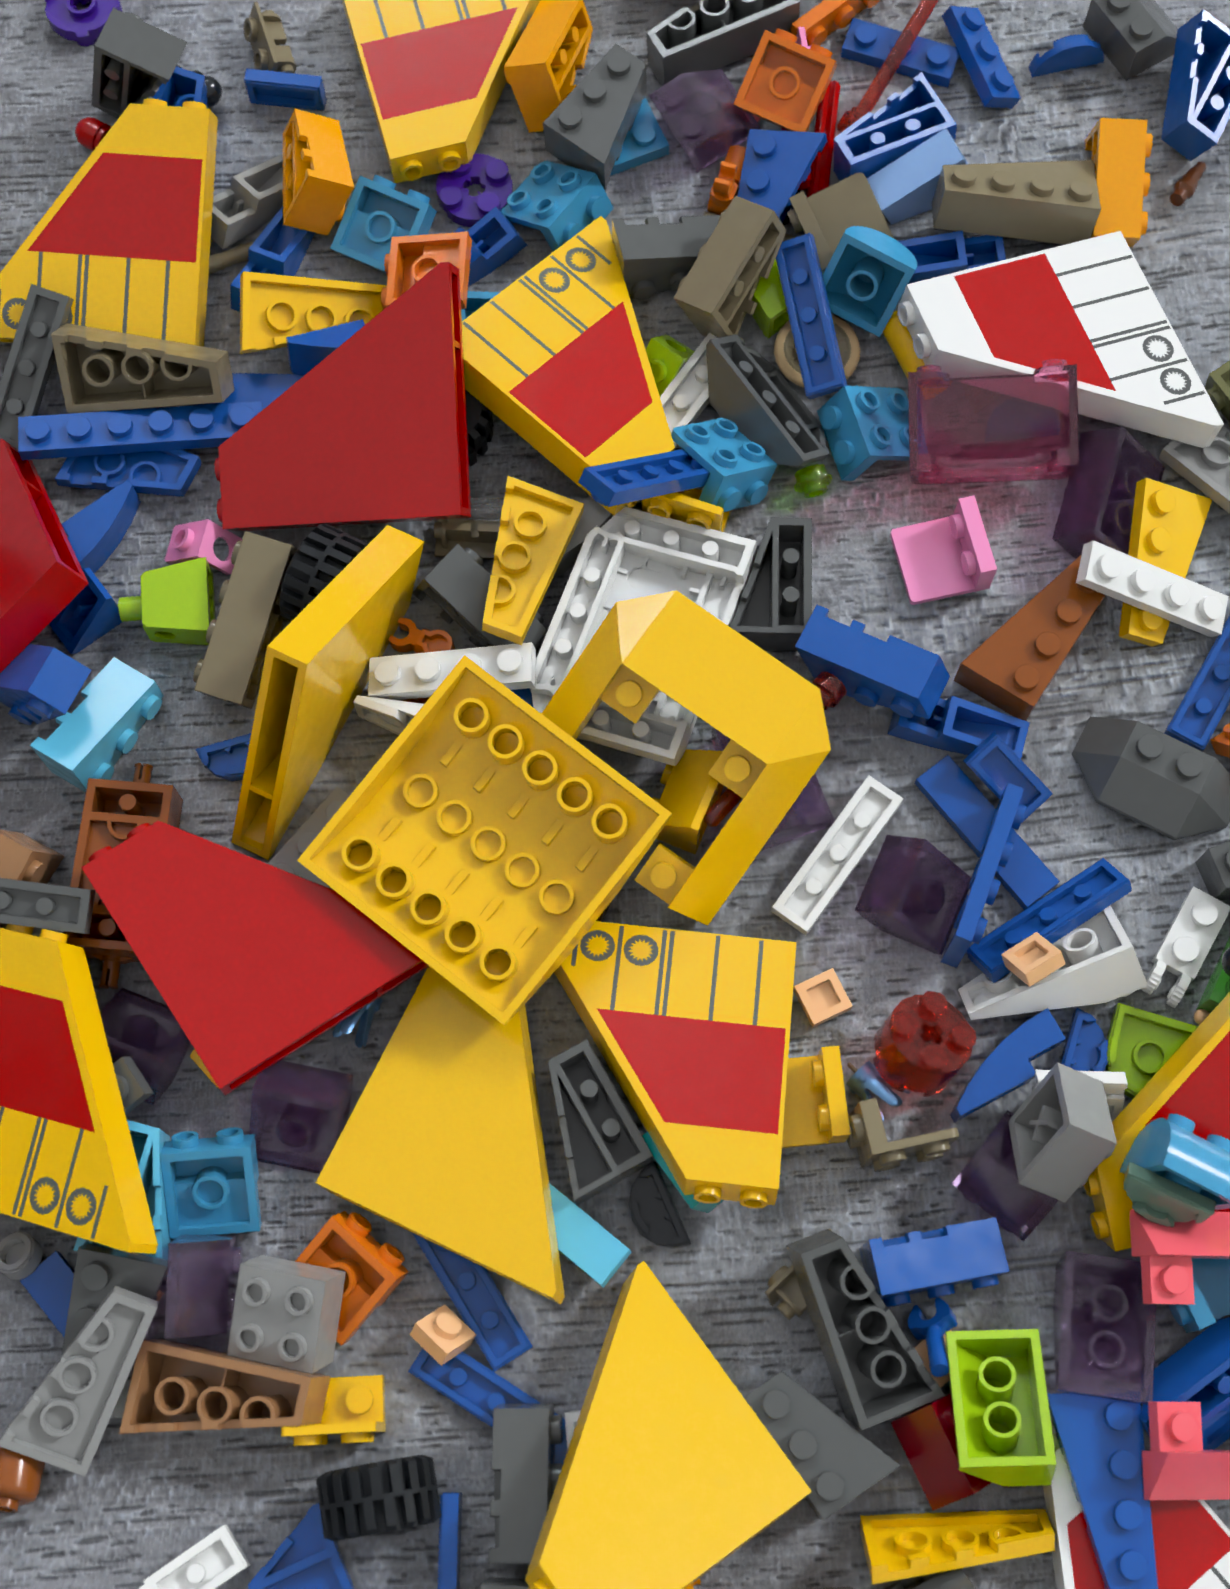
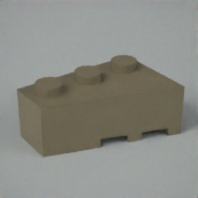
M734 196L728 208L721 213L718 224L710 238L700 248L698 258L689 273L679 283L674 299L701 335L706 337L709 332L718 338L734 334L738 335L746 313L754 314L758 303L751 300L760 278L768 279L786 233L785 227L774 210Z

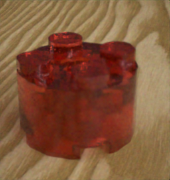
M927 991L924 995H913L903 999L874 1035L873 1041H875L876 1056L873 1058V1062L883 1080L895 1090L903 1093L905 1089H908L915 1093H924L923 1097H929L941 1092L971 1057L972 1048L976 1043V1032L968 1024L962 1013L951 1005L941 993Z

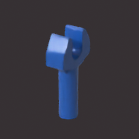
M937 1297L935 1298V1316L926 1320L919 1306L915 1305L908 1317V1328L916 1340L926 1339L931 1374L936 1377H943L949 1373L944 1334L946 1331L957 1326V1320L949 1305Z

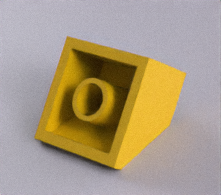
M686 749L676 766L666 764L660 783L664 784L665 788L660 799L653 797V799L670 811L672 816L657 836V840L696 854L724 787L723 784L707 774L723 751Z

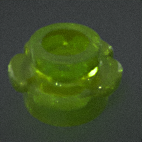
M823 464L807 466L794 474L797 483L794 485V490L804 493L805 498L817 497L828 491L827 486L831 483L833 477L831 474H827L826 467Z

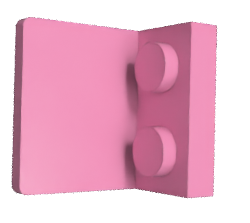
M975 495L959 498L955 511L950 517L891 530V541L911 605L990 588L997 571V566Z

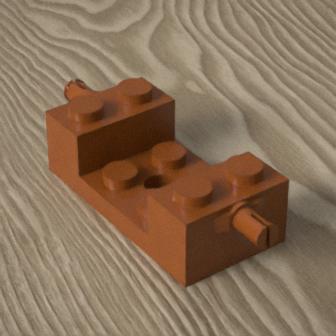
M136 763L133 782L88 778L70 887L95 890L81 867L89 863V857L97 850L106 846L113 848L127 840V834L135 827L144 823L151 825L159 820L179 828L183 799L173 785L150 783L153 770L152 765ZM95 892L90 934L62 931L63 934L68 935L67 944L82 947L85 950L86 958H95L103 962L99 983L101 988L109 989L110 987L111 989H118L121 964L140 962L97 892Z

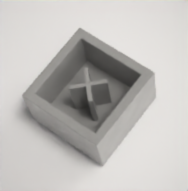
M1058 1062L1008 1121L1019 1184L1064 1203L1078 1188L1086 1184L1089 1175L1103 1159H1107L1113 1153L1117 1145L1103 1082Z
M260 1255L241 1263L227 1356L310 1374L332 1363L334 1360L346 1272L267 1255Z

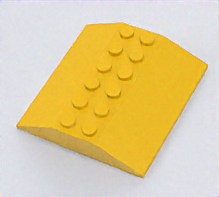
M464 655L297 861L506 1026L565 961L615 898L664 828L672 813Z

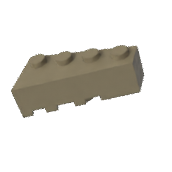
M1093 160L943 165L932 201L933 226L935 229L1065 245L1091 238L1101 211Z
M69 323L64 324L51 333L67 414L221 403L235 390L229 353L226 350Z
M245 531L242 541L238 540L236 542L231 557L234 567L230 579H226L223 582L219 593L221 608L217 620L213 619L207 630L206 642L209 645L205 658H201L198 661L194 670L195 691L252 709L260 688L267 646L284 628L283 617L280 615V594L286 571L297 551V548L293 545Z

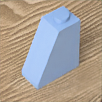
M945 128L871 175L867 180L882 213L893 225L932 209V201L943 165L968 163L949 131Z

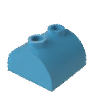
M863 226L848 227L823 273L831 312L880 337L901 299L906 285L910 282L917 268L916 258L904 245L880 231Z
M1169 1114L1167 1119H1155L1138 1134L1119 1172L1125 1174L1129 1162H1132L1216 1201L1215 1210L1230 1209V1140L1214 1134H1209L1205 1140L1193 1134L1196 1124L1192 1120L1178 1114Z

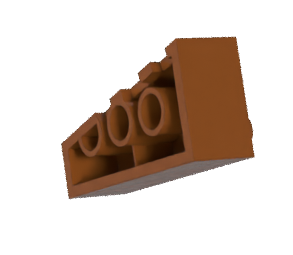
M1081 555L961 662L954 678L956 683L1013 717L1027 721L1106 597V595L1076 583Z

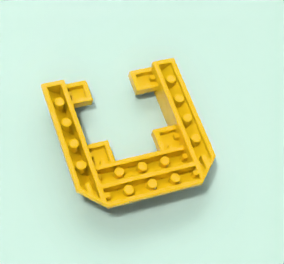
M675 590L616 602L541 714L576 740L602 701L636 724L658 692L662 691L731 739L707 774L743 798L696 867L660 843L634 879V881L669 904V909L708 926L831 750L820 688Z

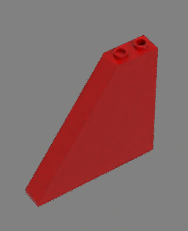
M440 262L218 447L219 457L215 460L214 469L216 478L220 482L221 498L217 501V515L223 529L254 531L317 527L323 523L330 526L471 518L460 275L457 267L450 262Z
M2 438L0 439V673L89 584L32 460H21L18 450Z
M159 820L151 825L144 823L135 827L127 834V840L113 848L106 846L97 850L89 857V863L81 867L215 1083L225 1096L429 966L336 891Z

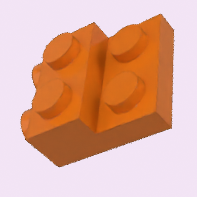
M777 28L775 33L765 30L733 105L789 131L807 132L817 107L822 102L836 70L837 62L831 59L833 53L824 47L812 44L810 49L797 44L798 38L785 30Z
M468 231L391 237L390 253L386 254L384 259L387 287L382 288L381 291L383 310L440 262H450L459 269L461 309H466L472 239Z
M346 1211L331 1216L295 1260L296 1262L346 1272L336 1339L341 1346L352 1338L371 1313L386 1301L409 1273L402 1265L405 1258L399 1249L390 1243H383L381 1245L369 1234L372 1226L365 1217L356 1212H351L349 1215Z

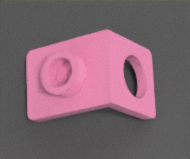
M209 519L176 525L169 542L165 562L175 564L206 557L211 567L226 575H231L234 564L231 562L233 548L238 540L242 541V538L223 529V527ZM217 538L224 539L229 547L228 557L224 561L219 560L214 554L213 545Z

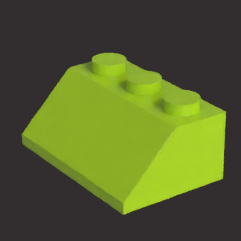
M1039 1329L946 1331L945 1339L959 1471L1003 1487L1051 1485L1057 1464Z

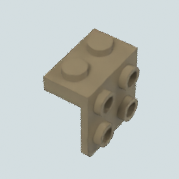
M855 173L809 197H806L804 191L789 198L793 208L786 212L796 234L803 231L804 234L811 233L814 236L823 273L848 227H868L893 238L869 182L863 173Z
M877 1098L859 1101L848 1116L851 1133L847 1139L849 1148L857 1149L861 1168L873 1165L875 1172L901 1166L900 1162L907 1160V1157L916 1156L918 1163L941 1158L944 1156V1152L951 1150L950 1145L959 1138L958 1129L951 1128L888 1142Z

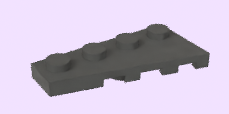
M87 1243L81 1245L77 1253L62 1354L114 1286L156 1300L162 1281L167 1276L173 1261Z

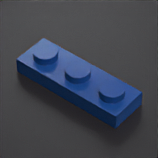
M949 6L942 15V18L984 107L1013 108L1021 97L1014 84V79L1008 72L999 53V47L988 30L984 16L975 7Z
M853 18L844 40L840 57L911 78H915L922 72L929 83L948 88L959 58V52L954 46Z

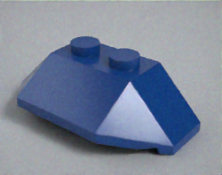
M1230 1317L1216 1321V1323L1212 1324L1149 1372L1140 1415V1421L1149 1438L1148 1401L1200 1402L1203 1450H1215L1230 1438Z

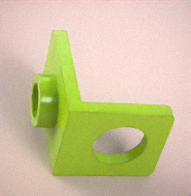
M669 335L651 338L645 349L659 396L663 394L676 377L683 363H686L694 353L693 350Z

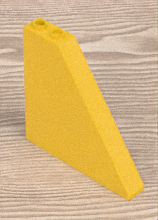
M387 525L267 646L231 843L267 860L275 852L351 714L356 696L362 694L369 681V659L372 657H382L389 645V637L395 634L399 626V618L404 617L410 606L424 545L423 540Z
M428 966L326 1161L316 1184L335 1196L561 1305L565 1295L526 1005L504 1026L433 968Z
M645 1261L635 1267L622 1285L525 1577L529 1589H686L793 1509L812 1492Z

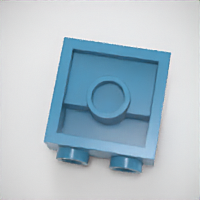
M360 175L330 249L386 273L384 259L385 255L390 253L391 237L428 234L437 211L429 204L431 199L422 193L409 189L406 195L394 190L396 184L384 177L374 175L373 180H370Z
M230 1127L219 1130L216 1133V1137L199 1139L197 1132L184 1131L174 1134L171 1137V1141L165 1142L160 1153L170 1239L260 1231L262 1222L257 1185L259 1170L255 1134L244 1135L242 1128Z

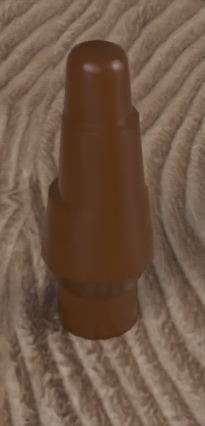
M1198 162L1176 182L1174 191L1169 198L1173 205L1182 206L1187 199L1193 196L1198 186V181L1206 170L1204 162Z

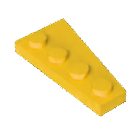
M243 271L240 276V354L287 347V337L363 319L366 325L383 311L381 291L387 285Z
M507 476L482 631L522 645L584 511V503Z
M1149 478L1137 481L1128 555L1186 578L1212 500ZM1123 602L1119 637L1152 647L1163 644L1170 621Z
M1045 1509L860 1515V1534L872 1585L1055 1551V1533Z

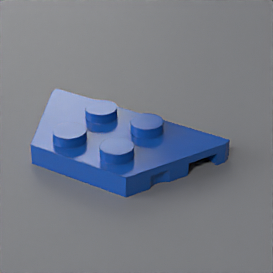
M319 1503L311 1506L298 1526L286 1537L272 1558L247 1585L249 1589H355L337 1542L325 1539L323 1536Z

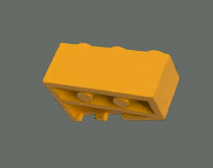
M541 0L504 66L505 79L512 87L529 133L544 131L543 122L577 86L573 85L577 69H584L593 27L583 0Z
M294 109L283 132V225L328 236L334 223L342 220L345 203L354 188L339 120Z
M1100 118L1085 139V150L1092 151L1091 160L1094 162L1101 206L1091 238L1121 231L1128 246L1133 247L1141 236L1146 234L1148 213L1142 211L1143 197H1147L1149 193L1150 173L1145 172V158L1150 157L1153 143L1152 133H1147L1148 120Z

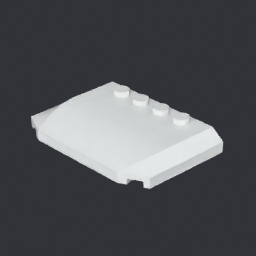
M626 506L601 528L595 526L585 537L537 655L535 688H530L533 708L540 713L543 712L614 604L618 601L677 590L730 626L753 568L757 551L756 541L713 529H706V527L688 524L683 521L657 516ZM662 691L658 692L636 724L602 701L578 738L676 766L684 755L698 716Z

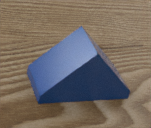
M90 568L83 569L89 584L49 623L70 654L80 652L122 623L115 601Z

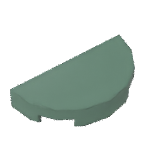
M1129 1162L1124 1178V1190H1126V1194L1133 1202L1132 1208L1135 1212L1147 1220L1167 1227H1174L1175 1222L1196 1220V1224L1202 1223L1215 1213L1216 1201Z

